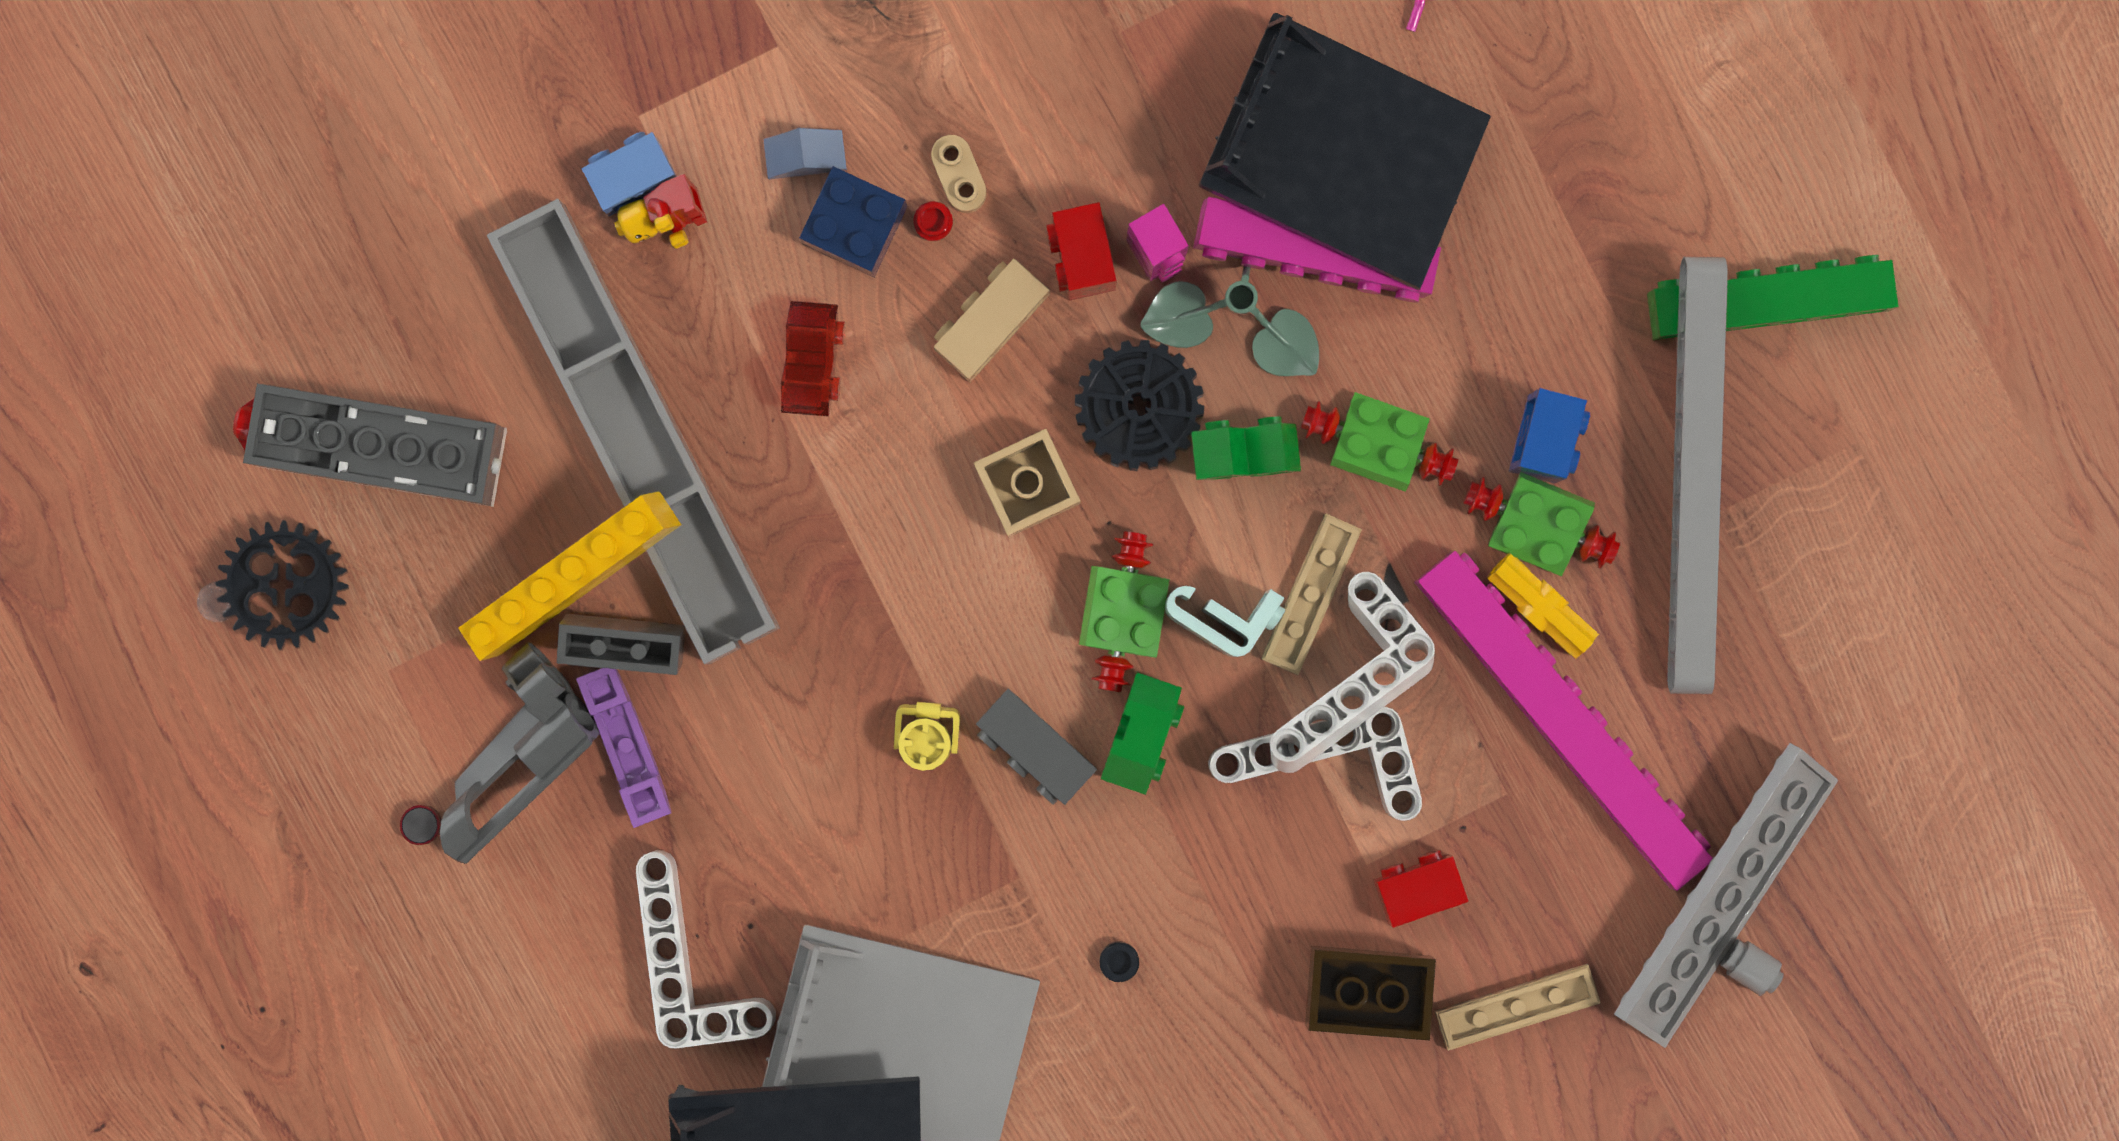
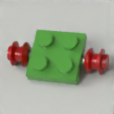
M1357 392L1354 393L1345 421L1341 420L1340 423L1337 407H1334L1328 413L1321 410V403L1318 401L1315 408L1308 406L1300 426L1301 429L1307 430L1305 439L1312 433L1321 435V443L1324 445L1333 439L1335 432V436L1339 438L1330 464L1331 466L1405 492L1410 484L1415 465H1419L1418 471L1421 480H1424L1429 474L1437 477L1438 486L1442 485L1444 479L1451 481L1454 476L1459 459L1452 457L1453 448L1446 454L1438 452L1437 443L1434 442L1425 451L1421 449L1430 418Z
M1520 472L1508 500L1503 499L1504 493L1501 484H1498L1492 490L1485 487L1484 477L1481 478L1479 483L1471 482L1463 500V504L1469 506L1467 514H1471L1475 509L1483 511L1484 521L1493 518L1497 512L1500 515L1489 539V547L1506 554L1510 552L1518 559L1559 576L1563 575L1576 547L1579 548L1582 562L1586 561L1590 556L1596 558L1599 569L1605 563L1610 565L1613 563L1620 547V542L1615 541L1616 532L1613 531L1608 537L1600 535L1599 525L1588 529L1586 533L1583 532L1594 511L1595 502Z
M1128 531L1123 532V538H1114L1116 542L1121 544V551L1111 556L1118 565L1126 566V568L1122 567L1121 570L1098 566L1091 567L1079 645L1108 650V654H1111V656L1103 655L1094 660L1095 663L1101 666V673L1098 676L1092 677L1091 680L1099 681L1098 689L1121 693L1123 685L1131 686L1124 679V674L1126 670L1133 669L1134 666L1127 659L1119 658V656L1125 657V653L1157 658L1170 580L1138 574L1139 570L1134 568L1142 569L1151 564L1144 557V552L1146 548L1153 547L1154 544L1146 542L1147 535Z

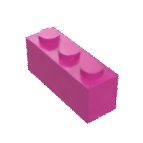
M1165 204L1158 206L1128 224L1126 241L1150 282L1159 277L1161 282H1164L1182 271L1181 267L1185 261L1189 245Z

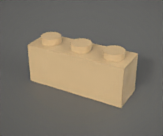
M1014 258L1008 265L1002 261L988 276L987 279L991 284L982 294L975 291L963 303L961 309L965 313L956 323L953 324L950 320L947 321L934 336V339L938 341L934 346V350L970 383L1050 295V290Z

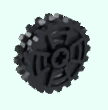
M1141 339L1139 346L1132 347L1129 340L1121 342V350L1116 352L1108 347L1103 350L1104 359L1100 362L1093 359L1088 364V368L1091 371L1090 375H1081L1078 382L1079 386L1083 389V393L1075 395V406L1082 408V411L1076 414L1078 426L1086 427L1082 437L1086 444L1091 442L1096 444L1094 453L1099 458L1106 454L1111 457V465L1117 468L1122 462L1129 464L1130 471H1138L1141 464H1147L1149 470L1158 469V461L1163 459L1170 464L1176 460L1175 452L1178 449L1186 452L1191 446L1188 440L1189 435H1192L1191 432L1200 430L1201 426L1195 419L1203 417L1205 406L1198 404L1197 401L1204 394L1202 386H1197L1193 383L1197 378V373L1194 368H1184L1185 357L1180 353L1173 357L1169 355V346L1161 343L1155 349L1151 348L1149 340ZM1141 396L1143 402L1150 401L1151 408H1145L1147 414L1138 416L1136 410H1129L1128 403H1134L1133 397Z

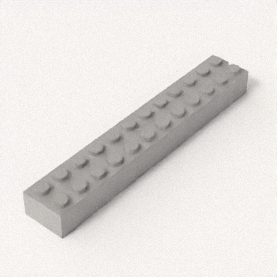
M556 199L487 234L624 507L640 495L660 491L682 524L646 551L703 663L712 664L741 649L739 640H742L743 644L749 645L780 629L566 205L559 199Z

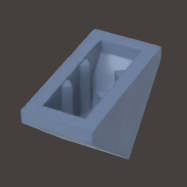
M797 128L763 139L769 180L830 173L832 166L843 171L847 170L842 130Z

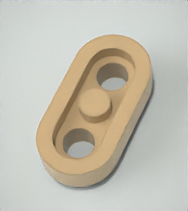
M946 135L935 142L931 157L948 201L959 212L971 213L977 211L985 202L986 186L968 143L959 136ZM949 148H954L959 152L958 158L954 161H948L944 158V152ZM968 184L973 187L974 192L970 197L964 198L959 194V189L962 185Z

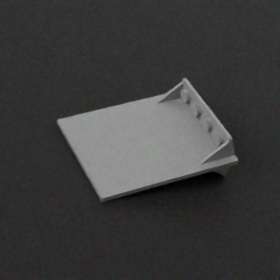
M804 925L782 1011L777 1021V1030L770 1057H766L768 1065L762 1087L919 1076L921 1141H999L1014 1082L1017 1079L1016 1074L1040 980L816 926Z

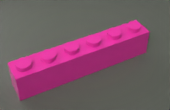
M1207 197L1202 202L1193 246L1194 249L1203 250L1202 256L1208 259L1226 261V256L1242 259L1241 265L1249 268L1264 269L1265 264L1281 267L1280 273L1283 275L1303 278L1305 272L1318 275V281L1324 284L1342 286V281L1358 284V291L1380 294L1381 289L1396 292V299L1418 303L1419 298H1425L1432 294L1441 247H1437L1420 290H1416L1230 201Z

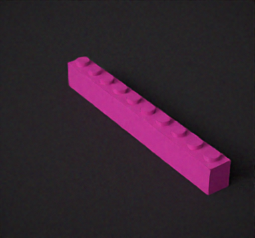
M1456 551L1447 554L1414 582L1665 884L1670 889L1678 891L1709 865L1713 859L1707 852L1711 848L1708 841L1698 830L1689 831L1681 821L1685 814L1672 799L1663 800L1655 790L1660 785L1646 768H1642L1639 771L1630 760L1634 754L1620 737L1612 739L1604 729L1608 723L1602 714L1594 706L1587 709L1578 698L1582 691L1568 675L1561 678L1552 667L1557 662L1551 653L1542 644L1536 648L1527 637L1531 631L1525 622L1517 614L1510 617L1501 606L1505 599L1491 583L1485 586L1475 575L1480 570L1474 561L1465 552L1460 556Z

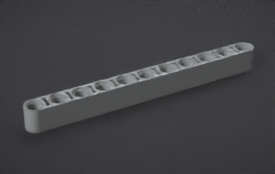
M1683 257L1680 265L1667 673L1670 694H1712L1715 683L1727 307V262L1724 257Z

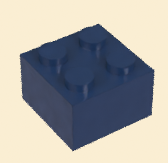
M832 166L799 239L804 246L875 278L908 206L904 198Z

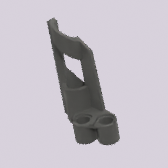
M530 642L526 643L502 666V671H504L508 678L506 681L507 686L518 694L525 705L455 781L456 801L444 812L441 820L440 838L444 853L463 864H467L586 751L599 735L594 717L590 716L586 704L574 694L569 682L551 661ZM520 758L536 776L478 830L471 819V803Z

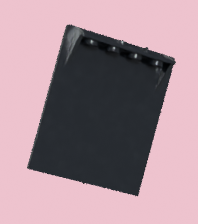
M1273 13L1239 92L1234 97L1232 108L1219 136L1215 137L1217 143L1200 179L1199 187L1409 287L1420 290L1453 208L1457 204L1458 196L1491 115L1293 21V17L1289 15L1283 16Z
M919 1076L700 1092L685 1088L684 1085H678L675 1093L668 1096L670 1141H921Z

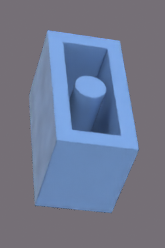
M645 132L636 133L623 141L624 147L612 153L609 150L601 151L588 159L589 165L581 168L601 208L608 216L617 213L623 205L638 199H644L646 195L662 182L677 177L658 138L653 132L647 135Z

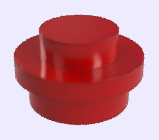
M930 201L922 204L916 210L913 224L921 238L927 241H939L951 232L953 217L947 206L940 202Z

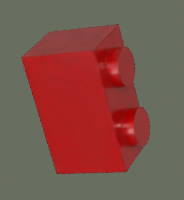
M1436 850L1419 856L1420 864L1404 868L1403 863H1398L1380 870L1382 877L1373 880L1388 924L1392 928L1469 902L1452 855H1442L1441 850Z

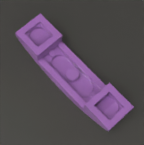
M601 668L576 678L589 714L594 717L621 787L619 792L633 828L671 814L669 801L653 753L618 670Z

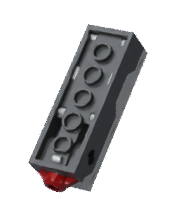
M258 383L255 397L237 410L233 423V433L245 450L243 459L245 464L494 507L507 428L494 423Z

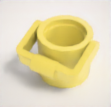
M917 702V705H900L895 719L894 749H899L904 762L914 769L924 771L939 767L950 756V752L952 754L958 753L959 711L955 708L941 707L939 703ZM902 715H915L916 718H925L917 719L907 724L901 732ZM940 717L953 718L952 741L947 728L940 722L932 719H940Z

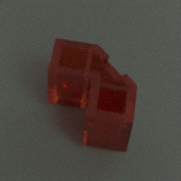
M790 302L786 322V359L781 379V413L829 417L831 402L839 401L841 380L840 377H835L837 345L844 344L845 321H838L837 304Z

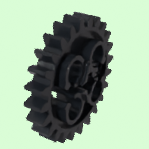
M282 520L279 531L274 532L270 523L265 522V534L259 535L256 530L250 528L251 541L247 543L237 537L235 540L240 547L238 553L230 550L224 552L232 562L231 565H218V569L227 574V579L216 581L215 585L226 589L227 593L218 597L217 602L223 604L230 603L231 607L222 615L225 619L237 616L238 620L232 628L235 632L245 627L249 628L246 634L247 641L251 642L259 634L261 635L262 648H267L271 639H276L278 650L283 651L286 640L291 639L295 648L300 649V637L306 636L312 643H315L314 630L318 628L327 634L330 632L325 624L327 618L336 621L340 620V617L333 611L334 606H346L347 604L345 600L337 595L338 592L349 590L348 584L338 582V578L347 574L348 571L346 568H335L334 564L342 556L340 553L327 554L332 545L330 540H326L321 544L316 543L319 537L318 530L315 529L306 537L304 536L303 523H299L294 532H289L286 520ZM271 539L283 547L298 540L299 542L290 551L291 556L294 559L300 556H309L315 562L313 572L305 577L294 574L291 563H286V579L290 583H294L293 588L286 589L285 606L291 608L294 599L302 595L309 596L314 603L313 610L307 616H296L292 612L288 615L289 620L292 622L291 625L296 629L295 632L282 624L267 631V628L275 620V616L271 612L258 616L251 611V601L254 597L261 594L270 596L273 606L279 608L280 594L275 588H272V583L280 581L279 563H274L272 571L264 576L256 575L252 571V563L259 555H268L273 559L277 557V553L273 549L274 546L270 543Z

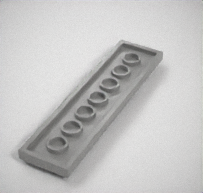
M1789 743L1783 754L1777 758L1774 768L1761 788L1755 792L1752 802L1739 822L1733 826L1728 839L1709 863L1707 871L1696 888L1688 895L1680 913L1666 929L1663 939L1652 956L1644 963L1641 973L1630 990L1624 994L1619 1007L1614 1015L1664 1048H1666L1839 781L1801 748Z

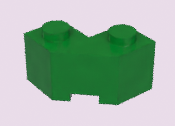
M1281 416L1258 419V426L1247 428L1230 427L1229 420L1205 423L1206 430L1191 432L1196 480H1222L1240 476L1259 477L1301 471L1297 425L1282 423Z
M1138 672L1136 673L1100 780L1144 795L1147 793L1151 780L1159 782L1166 763V759L1161 758L1160 755L1170 726L1178 727L1184 710V705L1178 704L1182 687Z

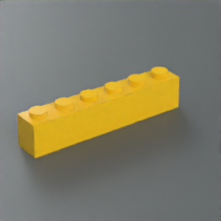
M660 491L640 495L458 627L479 661L500 656L682 524Z

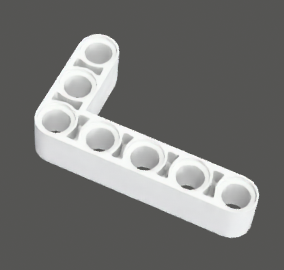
M1361 572L1350 580L1348 586V606L1354 616L1384 651L1272 735L1270 740L1271 761L1279 771L1294 773L1300 770L1424 678L1432 670L1435 654L1432 639L1382 579L1374 573ZM1368 589L1373 591L1376 597L1370 601H1362L1356 597V594L1361 590ZM1387 619H1394L1401 624V627L1396 631H1387L1380 624ZM1412 649H1419L1427 657L1422 661L1414 662L1408 659L1405 654ZM1386 672L1391 674L1395 680L1389 685H1380L1374 680V677L1379 673ZM1348 696H1356L1363 701V704L1357 709H1349L1342 704V701ZM1322 719L1329 722L1331 728L1324 733H1317L1310 728V724L1313 721ZM1285 743L1295 744L1299 748V752L1292 757L1282 756L1277 750Z
M1383 707L1353 730V739L1349 744L1339 746L1335 743L1311 761L1314 762L1368 748L1385 812L1395 819L1406 821L1415 818L1421 810L1422 798L1403 725L1398 713L1391 708ZM1379 713L1387 714L1392 721L1391 730L1384 736L1375 734L1371 726L1373 718ZM1326 720L1311 723L1310 728L1314 732L1324 733L1331 728V725ZM1274 733L1222 746L1214 750L1208 761L1211 774L1221 782L1233 783L1279 771L1274 767L1273 763L1268 766H1262L1255 759L1256 748L1263 743H1270ZM1285 743L1277 750L1279 754L1285 757H1292L1297 754L1292 743ZM1396 752L1402 759V766L1397 773L1389 775L1382 768V759L1387 753ZM1224 753L1233 754L1238 761L1237 770L1229 776L1221 775L1216 769V761ZM1399 791H1407L1412 798L1410 809L1404 813H1397L1392 807L1393 796Z
M655 850L642 856L636 865V877L656 1033L660 1042L669 1048H684L751 1039L765 1035L772 1028L776 1020V1011L771 1002L764 998H749L695 1006L676 861L670 853L664 850ZM652 858H658L665 863L666 874L661 880L651 878L647 872V864ZM656 898H663L670 903L671 914L668 919H659L653 914L652 904ZM661 938H669L675 943L677 950L674 958L665 959L658 953L657 943ZM674 978L681 984L682 993L679 998H669L663 993L662 983L664 979ZM752 1007L762 1009L767 1017L765 1026L760 1028L751 1026L746 1018L748 1009ZM719 1013L724 1016L727 1022V1028L724 1032L715 1033L708 1028L707 1017L709 1014ZM679 1018L683 1020L687 1027L685 1037L675 1038L670 1035L667 1029L669 1019Z

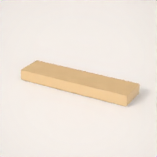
M1326 513L1324 514L1284 605L1285 612L1273 630L1262 655V660L1299 675L1362 529Z
M1584 964L1436 1010L1435 1015L1445 1047L1449 1051L1600 1004V1000L1589 965Z

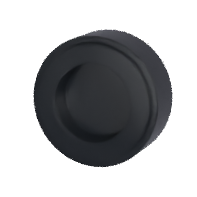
M1123 941L1112 942L1100 954V969L1104 976L1111 981H1128L1138 971V953L1129 943Z

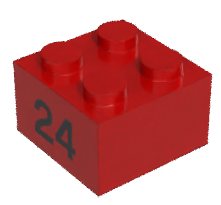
M1100 202L1052 212V223L1046 225V232L1051 254L1059 252L1061 263L1055 264L1059 292L1067 291L1069 301L1116 291L1117 280Z

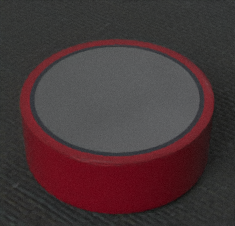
M413 806L402 815L400 831L402 836L411 844H429L440 835L442 819L440 814L431 806Z

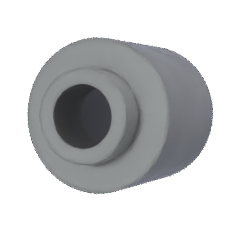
M1736 939L1720 963V966L1727 970L1726 974L1759 996L1763 995L1766 991L1773 993L1784 976V973L1780 971L1782 963L1749 941L1744 943Z

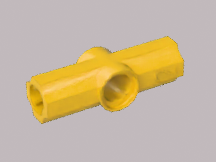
M1510 552L1496 564L1487 576L1489 581L1517 605L1516 609L1541 632L1545 631L1560 647L1575 659L1583 654L1599 635L1568 606L1569 602L1544 579L1540 581L1528 567Z

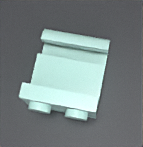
M1190 586L1179 587L1169 594L1165 602V612L1171 620L1230 657L1244 656L1249 653L1264 629L1273 630L1285 612V609L1280 606L1284 597L1272 589L1264 593L1247 621L1214 600H1208L1201 611L1241 636L1244 644L1240 647L1175 604L1176 597H1181L1185 601L1189 600L1196 590L1195 588Z

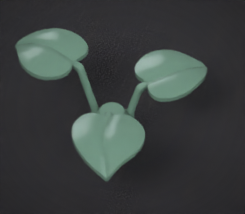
M1243 266L1241 281L1229 286L1225 293V299L1205 306L1206 299L1203 291L1194 284L1179 281L1165 286L1155 296L1141 321L1143 331L1156 341L1173 347L1188 348L1201 344L1212 334L1213 322L1207 313L1227 307L1236 314L1250 312L1265 328L1255 335L1252 343L1253 356L1263 370L1277 376H1312L1318 370L1319 345L1310 322L1297 311L1282 309L1274 315L1270 323L1256 307L1258 294L1255 287L1249 283L1250 268Z

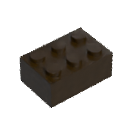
M1311 946L1305 1018L1306 1028L1308 1031L1430 1041L1436 959L1431 955Z

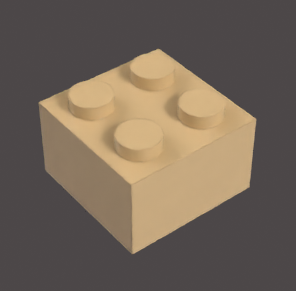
M1047 429L974 462V466L1008 537L1014 536L1081 503Z

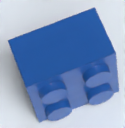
M1542 388L1529 394L1508 472L1519 475L1522 472L1539 480L1554 484L1567 479L1569 473L1574 474L1580 458V451L1575 450L1579 434H1585L1590 419V412L1585 411L1587 400Z

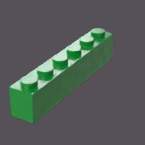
M1867 255L1854 258L1855 264L1840 266L1839 259L1817 262L1815 263L1816 269L1800 271V264L1777 267L1775 268L1776 274L1761 276L1760 269L1737 272V279L1727 280L1726 332L1889 312L1899 307L1893 260L1879 261V255ZM1679 279L1657 282L1658 288L1647 293L1653 341L1678 338Z

